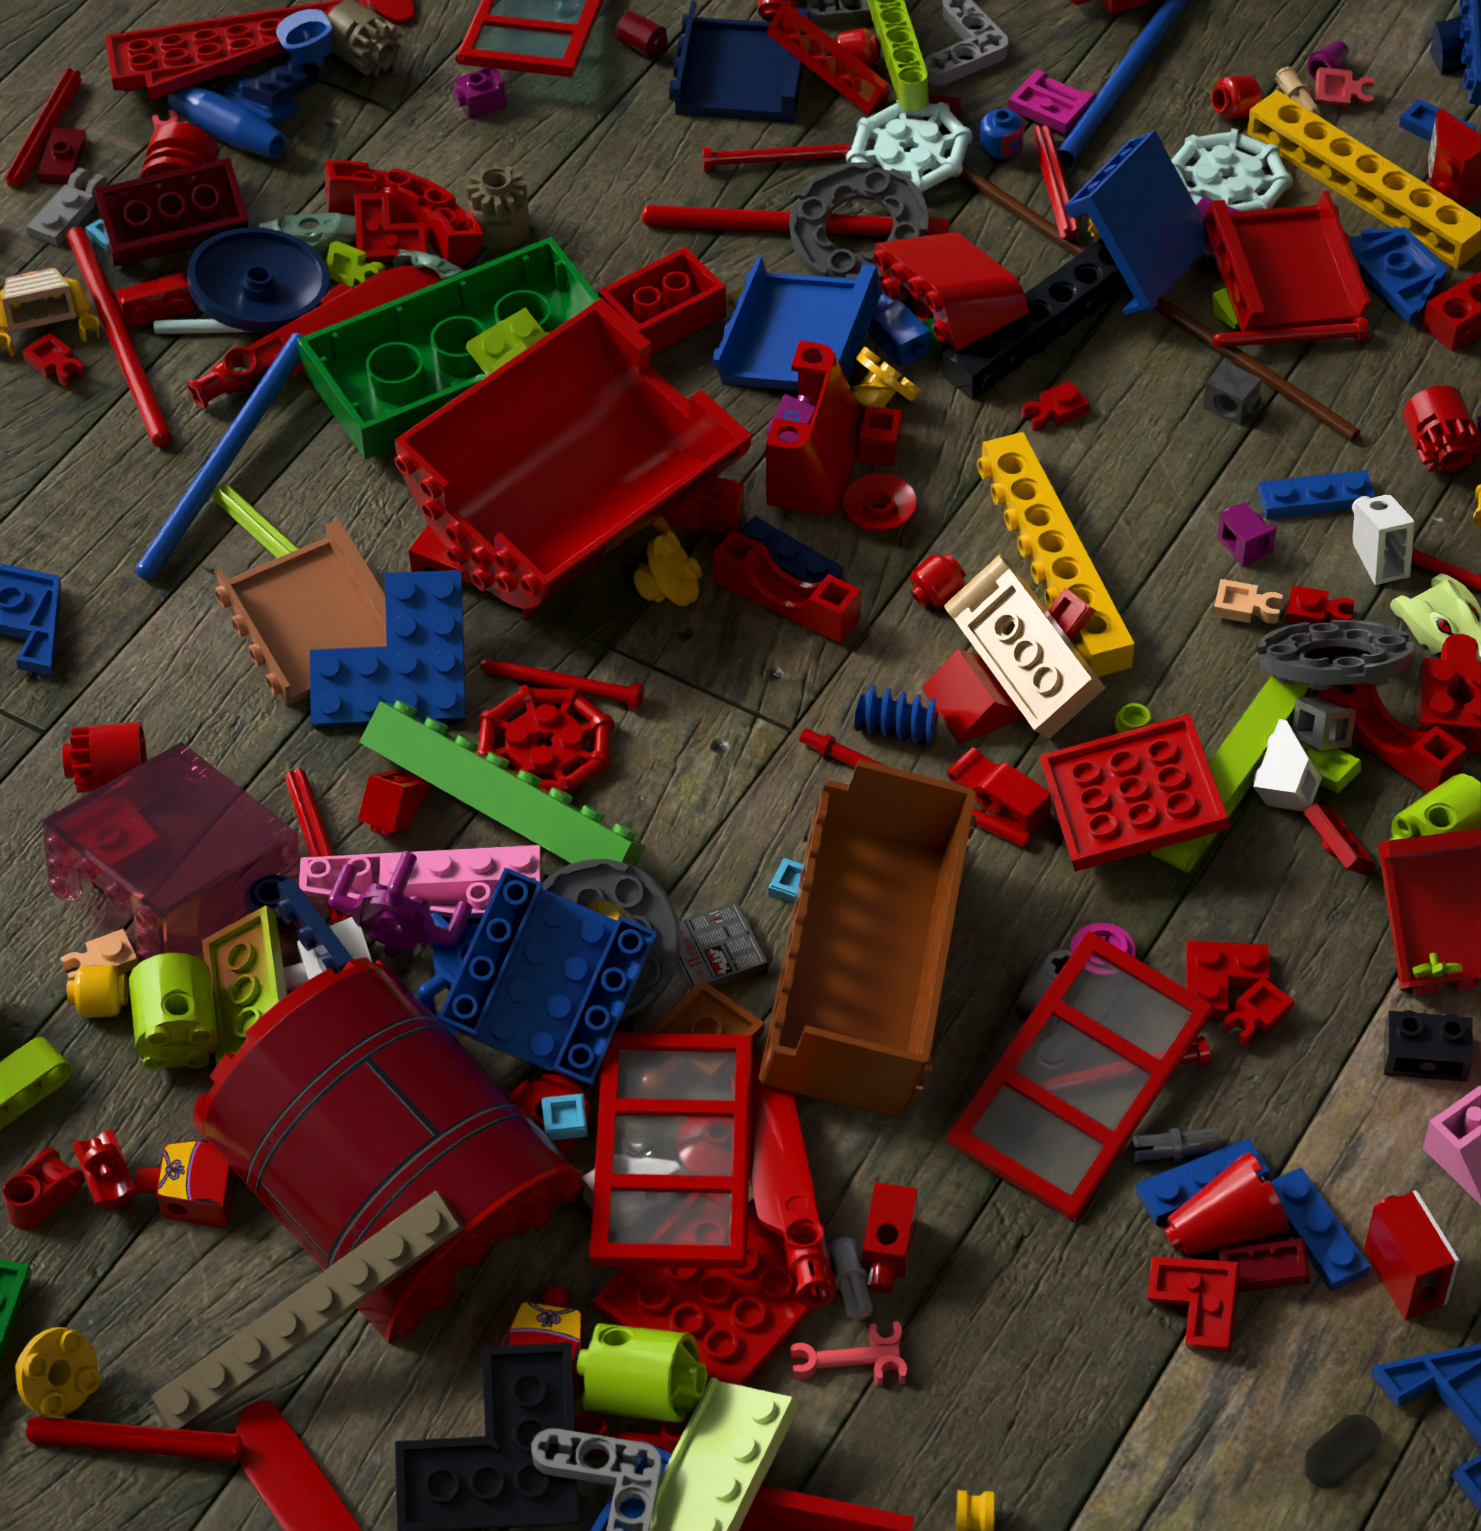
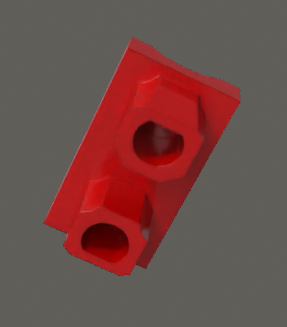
M112 1128L104 1131L96 1138L72 1143L96 1208L104 1207L106 1211L110 1212L130 1203L129 1197L138 1193Z

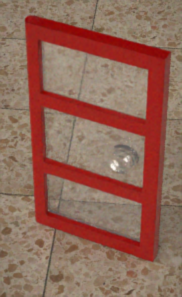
M1088 930L949 1132L945 1143L1062 1216L1075 1222L1215 1011V1007L1208 1001Z
M614 1032L601 1066L589 1254L590 1266L744 1269L747 1266L753 1038L750 1035Z

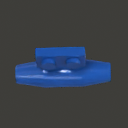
M249 76L227 87L223 96L213 91L189 86L170 93L168 97L169 106L194 126L203 129L211 136L239 150L272 159L278 158L283 153L287 143L286 136L273 125L280 123L297 112V100L291 97L272 108L241 98L243 84L254 79Z

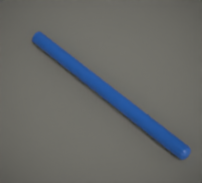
M1189 0L1164 1L1058 149L1061 164L1065 166L1073 165Z
M293 333L136 565L135 572L142 580L152 581L156 578L300 362L297 339L304 337L303 335Z

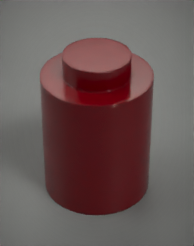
M634 11L625 13L616 27L615 34L618 41L650 58L662 53L667 46L666 29Z

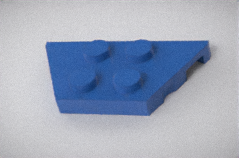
M1406 227L1388 228L1386 230L1362 229L1361 236H1349L1353 257L1360 265V275L1408 324L1413 323L1446 279L1448 268Z

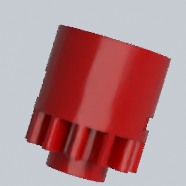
M1438 385L1424 389L1414 395L1404 406L1402 419L1421 462L1426 466L1428 472H1432L1436 468L1440 475H1443L1446 471L1458 472L1459 469L1472 464V456L1481 454L1478 447L1481 445V437L1462 394L1455 387Z
M141 721L71 728V743L63 744L62 759L65 778H74L77 793L147 788L148 760Z

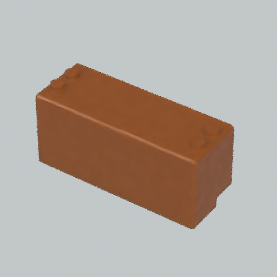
M858 759L849 785L832 780L824 784L812 817L759 1073V1080L762 1084L893 1118L903 1116L911 1098L920 1099L925 1078L929 1079L934 1064L935 1054H931L939 1001L967 841L971 839L976 823V816L972 815L975 801L973 789Z

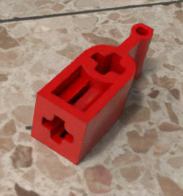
M971 748L947 770V778L951 782L974 790L975 800L982 809L995 818L1029 834L1050 815L1052 795L1050 791L1007 763L996 765L984 757L978 749Z

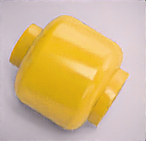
M115 965L81 966L77 969L75 979L67 981L68 1004L76 1005L78 1014L83 1018L115 1017L120 1013L122 1006L128 1005L127 975L120 974L119 969Z

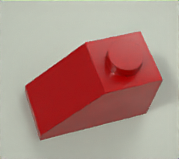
M401 769L369 775L358 821L370 824L369 830L388 836H391L393 832L407 829L433 784Z

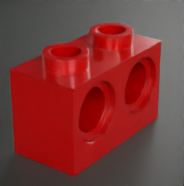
M1480 272L1427 302L1423 328L1451 351L1463 344L1473 342L1481 334Z

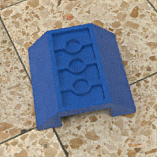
M505 867L437 1019L481 1044L551 1074L592 1085L657 932L619 916L618 920L586 908L544 890L543 883Z

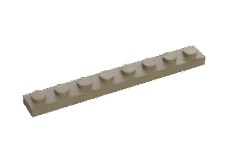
M437 1190L431 1193L153 1394L151 1397L168 1426L173 1429L186 1430L462 1231L464 1227L443 1194Z

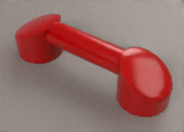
M585 1412L575 1417V1430L580 1433L630 1441H645L673 1454L691 1417L687 1415L683 1422L662 1421L660 1432H607V1423L603 1416L594 1412ZM593 1449L587 1454L602 1455L605 1451Z

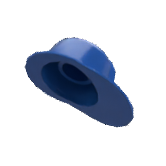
M307 9L293 13L286 17L276 29L277 37L283 48L300 65L316 63L321 69L323 68V59L334 49L333 26L326 14L321 10Z

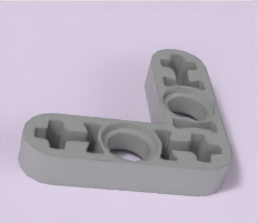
M943 0L944 21L964 41L925 58L924 63L928 73V84L933 86L951 83L1004 60L1008 55L1007 35L972 0ZM969 26H980V27H982V29H980V30H971V29H969V28H967V27H969ZM960 56H971V57H973V59H972V60H961V59H959L958 57H960Z
M546 1429L535 1436L532 1442V1459L535 1467L540 1472L551 1476L615 1486L607 1531H651L661 1478V1457L658 1450L652 1445L562 1429ZM550 1444H558L559 1452H561L554 1456V1460H547L544 1451L550 1448ZM572 1446H578L576 1450V1465H571L570 1461ZM593 1449L604 1450L610 1457L608 1463L600 1469H592L584 1463L585 1455ZM616 1453H622L623 1455L621 1472H615L617 1467ZM639 1458H646L649 1466L645 1468L643 1474H636L633 1466L638 1463ZM636 1498L645 1504L646 1510L641 1517L629 1519L621 1514V1504L625 1500Z

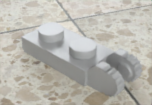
M78 168L70 175L68 184H65L26 226L28 235L59 246L66 238L67 232L76 227L95 206L97 200L94 189L106 186V177L98 174L89 181L88 171Z

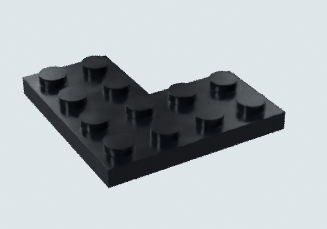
M572 1343L482 1347L485 1436L395 1441L397 1531H473L579 1525L578 1480L544 1474L535 1467L532 1459V1442L541 1431L546 1429H562L576 1432ZM550 1444V1448L544 1451L547 1460H554V1456L557 1453H561L559 1452L558 1444ZM572 1446V1455H570L571 1465L577 1464L576 1446Z

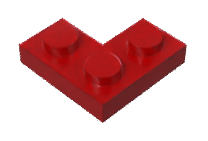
M389 192L354 194L356 248L366 252L365 263L392 262L399 254L400 249L427 253L425 222L391 224Z
M1187 940L1186 989L1215 1007V1011L1210 1018L1225 1019L1227 1016L1228 985L1252 987L1262 977L1269 981L1268 945Z
M1152 1256L1147 1294L1149 1302L1189 1306L1185 1345L1188 1349L1231 1352L1241 1269L1238 1262Z

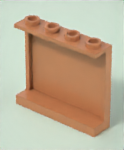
M340 519L326 524V538L235 577L227 579L222 569L217 571L218 587L214 588L218 603L223 609L229 608L233 615L231 622L235 632L240 638L245 636L250 644L248 651L256 667L262 665L267 673L265 680L273 696L279 695L286 707L310 697V650L386 647L385 593Z

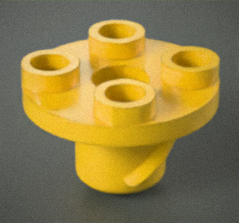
M864 346L855 357L856 360L869 369V372L859 385L851 387L854 389L853 394L862 410L865 411L866 406L886 408V404L896 391L913 402L921 391L920 388L905 377L901 382L898 381L901 373L884 361L879 366L878 363L881 358Z
M671 531L651 539L647 547L649 563L643 564L639 562V568L635 570L633 576L634 584L639 594L644 599L649 601L655 600L657 603L662 602L668 597L679 606H687L696 601L699 593L698 579L702 577V569L698 561L693 557H688L680 546L677 536Z
M54 1327L39 1333L27 1344L15 1364L17 1389L22 1401L32 1411L50 1418L61 1417L75 1411L85 1402L89 1394L94 1393L100 1385L101 1378L97 1371V1358L92 1344L81 1332L69 1328Z

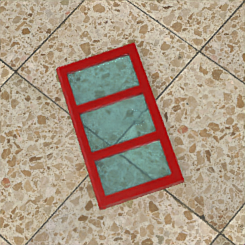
M481 0L455 60L460 65L573 78L604 0Z

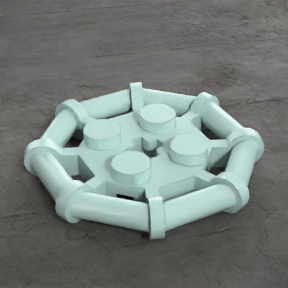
M896 100L897 103L869 118H861L857 123L858 130L852 148L846 154L847 163L871 162L879 167L881 165L883 169L889 171L893 168L907 176L921 193L950 177H958L963 171L962 162L967 146L973 139L971 129L964 127L951 113L949 105L943 102L928 104L922 110L908 111L901 108L898 100ZM906 115L930 118L927 121L907 119ZM943 123L952 134L942 135L939 131V126ZM886 124V128H885V129L882 130V129L879 128V127H881V126H883V125ZM869 139L876 141L874 150L865 151ZM907 147H916L912 148L910 152H904V149ZM953 148L950 157L947 159L943 158L945 150ZM931 168L932 172L924 176V171Z
M1231 128V132L1200 137L1191 135L1187 137L1184 146L1172 159L1175 168L1196 205L1204 196L1211 200H1225L1227 206L1240 212L1272 209L1284 191L1289 190L1293 183V177L1286 171L1279 156L1280 149L1275 144H1265L1238 133V129ZM1235 148H1241L1243 150L1256 154V156L1253 157L1251 155L1238 151ZM1192 156L1197 160L1194 166H1185ZM1269 165L1273 175H1265L1262 168ZM1223 176H1231L1227 180L1222 178ZM1186 181H1192V184H1196V187H1188ZM1262 189L1268 190L1265 195H1258ZM1242 200L1240 204H1233L1234 201Z

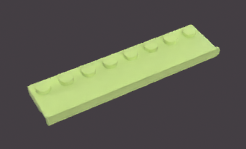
M712 1377L660 1478L651 1531H739L799 1408L793 1397L725 1383Z

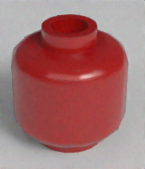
M867 28L845 31L837 35L836 42L871 70L876 67V62L881 60L878 37L876 34H871Z
M1250 75L1223 77L1218 81L1211 94L1212 107L1225 120L1248 119L1250 109L1263 100L1262 89L1256 79Z
M933 554L910 574V581L913 586L910 594L921 607L926 608L930 605L937 610H941L965 586L963 578L966 577V573L961 565L949 554L944 556Z

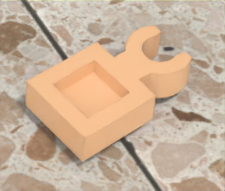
M1220 579L1213 617L1250 623L1251 617L1254 615L1266 623L1275 624L1278 623L1280 610L1269 607L1281 609L1283 595L1276 592H1267L1263 595L1257 594V585Z
M124 928L86 942L88 951L86 953L71 952L61 958L65 971L87 965L111 964L119 969L120 974L133 970L138 965L137 957ZM77 970L68 973L69 981L75 979Z

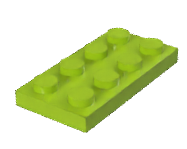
M267 905L202 940L204 962L209 965L216 1012L219 1039L215 1049L216 1066L226 1053L234 1052L237 1054L248 1038L244 1033L263 1014L287 995L276 912Z

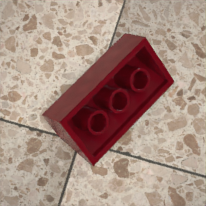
M230 157L94 189L104 235L114 267L197 248L216 234L232 229L249 227L248 216Z

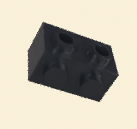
M1411 1010L1388 1012L1384 1030V1075L1468 1081L1473 1062V1017H1461L1450 1013L1442 1015L1416 1013Z

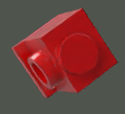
M866 406L859 435V462L895 466L896 453L902 432V410Z

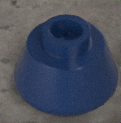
M268 874L254 880L247 887L244 894V903L248 912L251 914L267 905L276 912L277 924H284L285 921L281 917L276 905L280 901L277 884L288 879V877Z

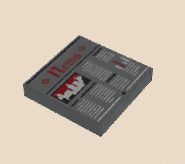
M737 902L679 921L681 948L678 967L690 991L701 980H704L714 988H718L768 970V962Z

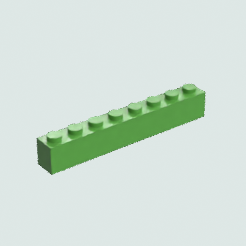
M396 700L394 705L382 701L379 702L359 743L570 863L588 859H609L637 866L646 845L635 840L637 833L632 829L619 823H615L614 827L603 822L605 815L600 811L587 805H583L582 809L571 804L573 797L568 793L555 787L548 791L539 786L542 779L523 769H520L519 773L509 769L510 761L490 751L486 756L477 751L479 744L461 734L454 738L447 734L448 726L431 717H427L426 721L415 716L418 710L413 706L400 700Z

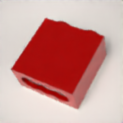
M1415 1190L1399 1197L1391 1195L1380 1200L1373 1208L1363 1251L1404 1320L1447 1305L1459 1258L1419 1193Z

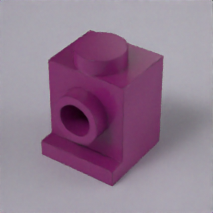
M486 68L455 78L456 87L452 88L454 101L458 108L463 107L469 119L506 107L505 83L497 69Z
M1244 502L1239 505H1233L1220 513L1217 538L1243 567L1273 553L1277 527L1273 523L1266 526L1262 516L1255 513Z

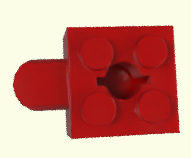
M1453 634L1447 637L1443 643L1440 659L1424 657L1422 659L1417 681L1415 730L1429 731L1438 726L1467 747L1466 752L1481 753V662H1479V647L1476 639L1471 636Z

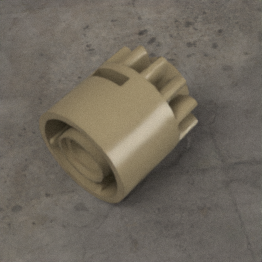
M345 0L332 9L327 16L333 26L334 49L331 53L367 76L372 74L377 77L380 69L386 72L388 67L396 61L398 50L402 47L401 44L396 42L402 36L397 31V27L355 0Z
M495 164L487 170L480 168V177L476 175L470 176V185L467 186L469 210L478 221L483 233L481 245L496 250L515 247L522 243L530 232L527 183L523 181L521 172L513 174L511 166H507L504 169Z

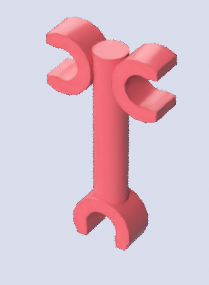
M898 1321L893 1322V1335L888 1338L878 1335L876 1323L870 1324V1347L815 1351L809 1344L795 1343L791 1345V1359L803 1358L808 1361L804 1365L793 1366V1379L799 1381L807 1380L815 1374L816 1369L875 1364L874 1382L877 1386H883V1372L886 1370L896 1371L899 1375L900 1384H905L907 1380V1364L900 1358L899 1346L902 1341L900 1323Z

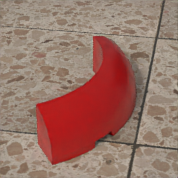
M325 160V187L328 213L355 215L354 194L389 192L391 223L425 222L426 242L436 250L441 259L461 267L471 261L479 252L483 233L478 221L470 210L465 212L456 203V197L443 187L428 179L397 168H391L390 171L386 172L369 169L367 162Z

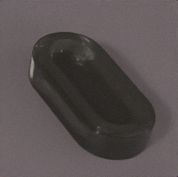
M1354 1414L1343 1418L1308 1449L1304 1460V1473L1308 1480L1314 1485L1325 1489L1336 1488L1343 1484L1377 1453L1381 1441V1431L1378 1425L1371 1418L1364 1415Z

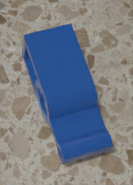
M883 290L868 327V332L872 339L901 368L929 354L930 330L901 301L893 302Z

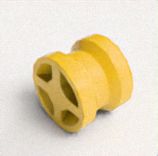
M957 1490L956 1531H994V1491H984L981 1495H971L967 1490Z

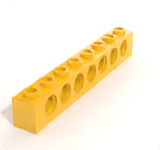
M1276 90L1250 109L1247 135L1265 144H1275L1280 149L1279 155L1388 226L1392 228L1406 227L1432 254L1455 269L1460 268L1481 251L1480 217L1439 193L1295 100Z
M1024 432L982 442V456L977 460L980 476L983 480H988L995 505H1001L1007 529L1010 532L1014 531L1021 556L1023 558L1027 557L1031 564V574L1034 582L1037 585L1041 584L1044 589V597L1048 609H1050L1065 587L1072 590L1096 610L1073 641V645L1096 676L1100 677L1132 668L1135 643Z

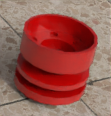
M175 122L162 125L151 135L139 178L219 160V147L210 134L197 126Z

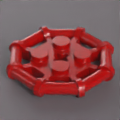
M527 685L519 687L517 693L492 710L483 711L478 718L481 726L477 751L486 756L490 751L510 761V765L518 773L520 769H523L534 775L546 774L547 779L554 780L542 779L539 786L548 791L555 787L571 795L570 793L597 773L606 772L611 765L609 749L611 731L615 726L614 721L609 714H603L587 700L577 687L546 689L528 688ZM534 703L542 704V705H540V706H538L537 708H535ZM550 704H562V705H561V707H560L559 709H556L555 706L550 705ZM524 706L526 711L524 714L511 723L504 721L505 718ZM576 709L590 723L581 725L570 715ZM495 734L506 737L505 747L493 749ZM595 738L594 751L590 753L583 750L584 740ZM544 739L551 740L552 744L550 747L544 744L539 747L536 745L538 741ZM578 765H582L574 772L565 777V774L571 771L573 768H575Z

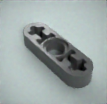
M809 0L807 2L809 20L820 28L873 22L866 0ZM855 5L861 7V9L848 10L846 7Z

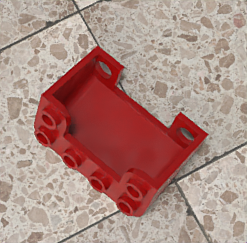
M958 232L875 244L873 259L882 273L883 281H881L884 293L891 300L903 302L907 300L906 290L908 289L915 299H921L926 303L934 316L935 323L932 324V328L940 342H946L956 351L1029 313L1024 291L1017 278Z
M799 340L791 364V371L798 372V395H803L813 400L817 405L811 424L774 418L766 442V505L817 514H830L837 511L843 503V495L847 489L859 449V435L864 415L833 350L821 343ZM791 431L798 435V439L793 442H783L778 436L782 432Z

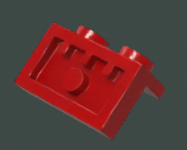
M182 273L114 290L116 302L127 328L194 311L188 284L184 280Z

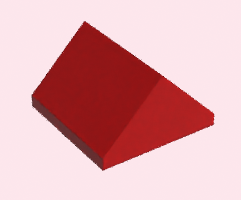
M957 649L923 685V692L928 700L936 698L939 716L958 744L1025 718L982 657L961 649Z

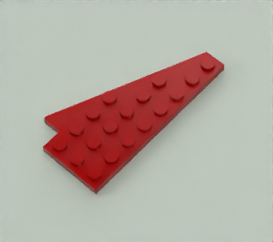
M345 0L324 1L104 35L113 90L131 92L140 87L147 86L149 100L220 75L233 76L239 72V68L287 51L283 48L276 33L278 25L286 17L307 9L321 10L328 16L335 6ZM355 0L368 8L366 0Z

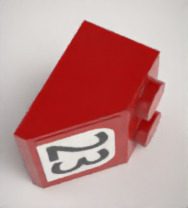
M1441 108L1436 112L1427 162L1429 186L1464 208L1481 196V135Z

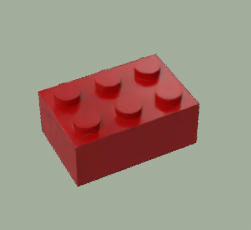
M686 247L598 290L599 298L604 299L651 342V355L726 317V286Z

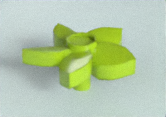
M1438 953L1429 954L1430 963L1413 967L1416 979L1448 976V973L1462 971V964H1446L1445 961L1439 964Z

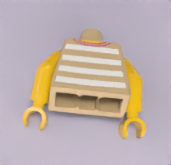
M56 268L30 271L6 278L4 289L0 291V349L8 347L10 356L13 357L15 355V347L11 337L6 333L9 330L12 332L80 317L78 325L79 336L82 341H87L85 331L87 329L96 331L97 337L100 338V322L96 316L90 314L92 309L82 284L77 280L63 277Z

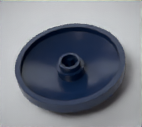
M249 227L224 231L210 237L199 245L189 261L187 284L195 304L212 319L229 327L244 331L274 332L320 306L321 299L328 294L329 272L321 255L303 240L278 230Z

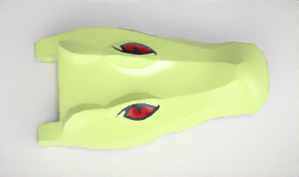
M1439 574L1431 579L1432 588L1412 599L1401 595L1391 601L1390 607L1395 615L1405 621L1420 645H1427L1432 654L1441 653L1443 643L1447 637L1453 634H1465L1476 639L1479 647V662H1481V608L1474 595L1465 585L1446 574Z

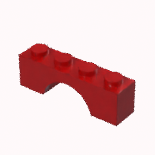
M732 530L712 553L714 584L836 642L842 643L860 620L861 589L829 574L819 583L800 581L784 572L773 561L765 544L740 532Z
M1359 683L1333 685L1331 689L1318 690L1317 696L1328 699L1344 708L1356 709L1352 739L1429 793L1452 776L1461 774L1467 747L1438 726L1429 731H1416L1400 723L1382 703L1376 686Z

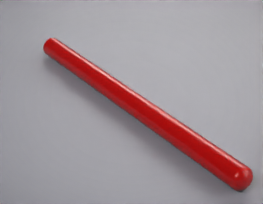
M646 205L642 210L641 219L647 226L790 232L791 212ZM831 214L827 219L825 230L826 234L890 237L894 223L892 216ZM928 218V235L949 233V219Z
M74 227L66 235L73 255L150 440L156 447H165L172 440L171 431L89 236L83 227Z

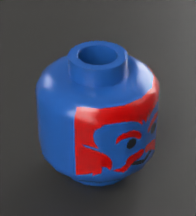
M1005 108L987 113L982 118L980 125V145L982 150L996 160H1007L1017 155L1022 150L1024 143L1025 125L1022 117L1018 113Z

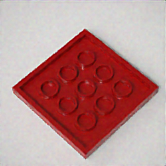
M1190 714L1039 755L1075 872L1230 829L1227 813Z
M692 1193L645 1244L730 1245L731 1203L717 1193ZM749 1215L747 1266L744 1269L624 1266L592 1300L593 1310L614 1325L691 1333L697 1342L699 1361L706 1364V1387L712 1377L717 1378L721 1382L745 1387L815 1309L807 1308L797 1301L795 1292L798 1282L792 1276L787 1266L784 1239ZM828 1271V1279L834 1284L836 1275ZM812 1286V1294L816 1296V1287Z

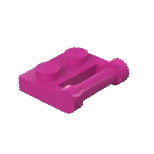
M1036 69L1009 98L1008 110H1012L1066 134L1086 112L1097 95L1088 90L1084 92L1049 78L1046 72Z

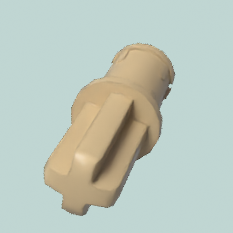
M1284 67L1279 70L1275 81L1285 95L1320 116L1321 111L1310 96V87L1301 82L1292 67Z

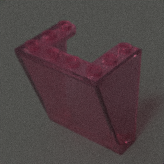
M183 742L158 754L51 814L42 821L48 886L50 890L62 900L67 898L75 901L82 895V878L88 883L93 881L103 889L105 896L111 903L118 907L123 905L134 916L135 946L138 951L136 958L140 963L155 955L172 952L191 955L202 945L203 939L214 934L245 905V891L254 880L268 874H279L298 856V833Z

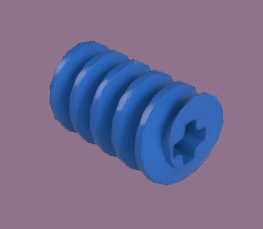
M872 684L867 694H861L854 718V730L860 731L866 723L867 732L873 735L876 734L881 726L883 737L889 738L896 729L899 741H905L911 733L914 744H920L926 736L927 745L931 747L939 715L936 698H932L927 707H922L921 695L917 694L913 702L908 704L906 692L902 691L898 699L894 701L892 700L891 688H887L882 697H877L876 685Z

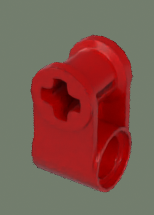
M46 1148L38 1153L32 1162L15 1176L8 1179L3 1186L2 1193L10 1223L18 1229L25 1230L40 1225L60 1205L78 1193L84 1182L83 1172L79 1168H71L60 1159L59 1152L54 1148Z

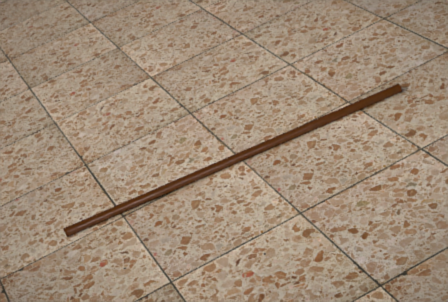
M945 152L943 158L947 159L950 155ZM962 163L963 171L958 177L1073 255L1077 256L1088 248L1078 240H1063L1057 226ZM1127 286L1125 289L1132 294L1129 287ZM1163 297L1157 300L1159 304L1154 308L1155 310L1250 374L1261 378L1262 382L1351 442L1358 438L1360 429L1238 347L1218 348L1213 346L1212 337L1217 333Z

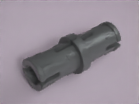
M1215 1126L1181 1132L1179 1128H1170L1168 1133L1133 1135L1131 1137V1147L1149 1146L1147 1150L1132 1151L1134 1162L1139 1163L1140 1161L1171 1158L1174 1162L1182 1161L1183 1156L1210 1154L1220 1150V1142L1202 1143V1140L1219 1138L1218 1131Z

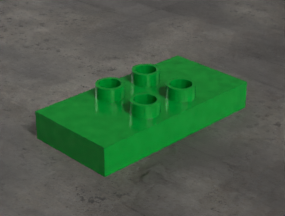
M549 237L297 339L301 366L307 378L363 458L367 460L395 448L396 438L487 377L466 349L469 340L525 307L544 332L551 333L600 298L555 240Z

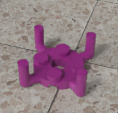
M408 851L402 852L388 887L373 883L366 892L359 896L358 900L347 896L358 869L352 864H343L328 898V905L332 909L352 915L354 922L359 928L362 922L371 930L368 936L384 944V953L390 958L398 956L401 949L412 950L414 944L421 943V948L427 946L429 941L448 947L457 946L473 910V906L468 902L459 901L448 928L436 926L433 917L429 913L431 906L428 901L418 896L406 897L403 895L417 861V856Z

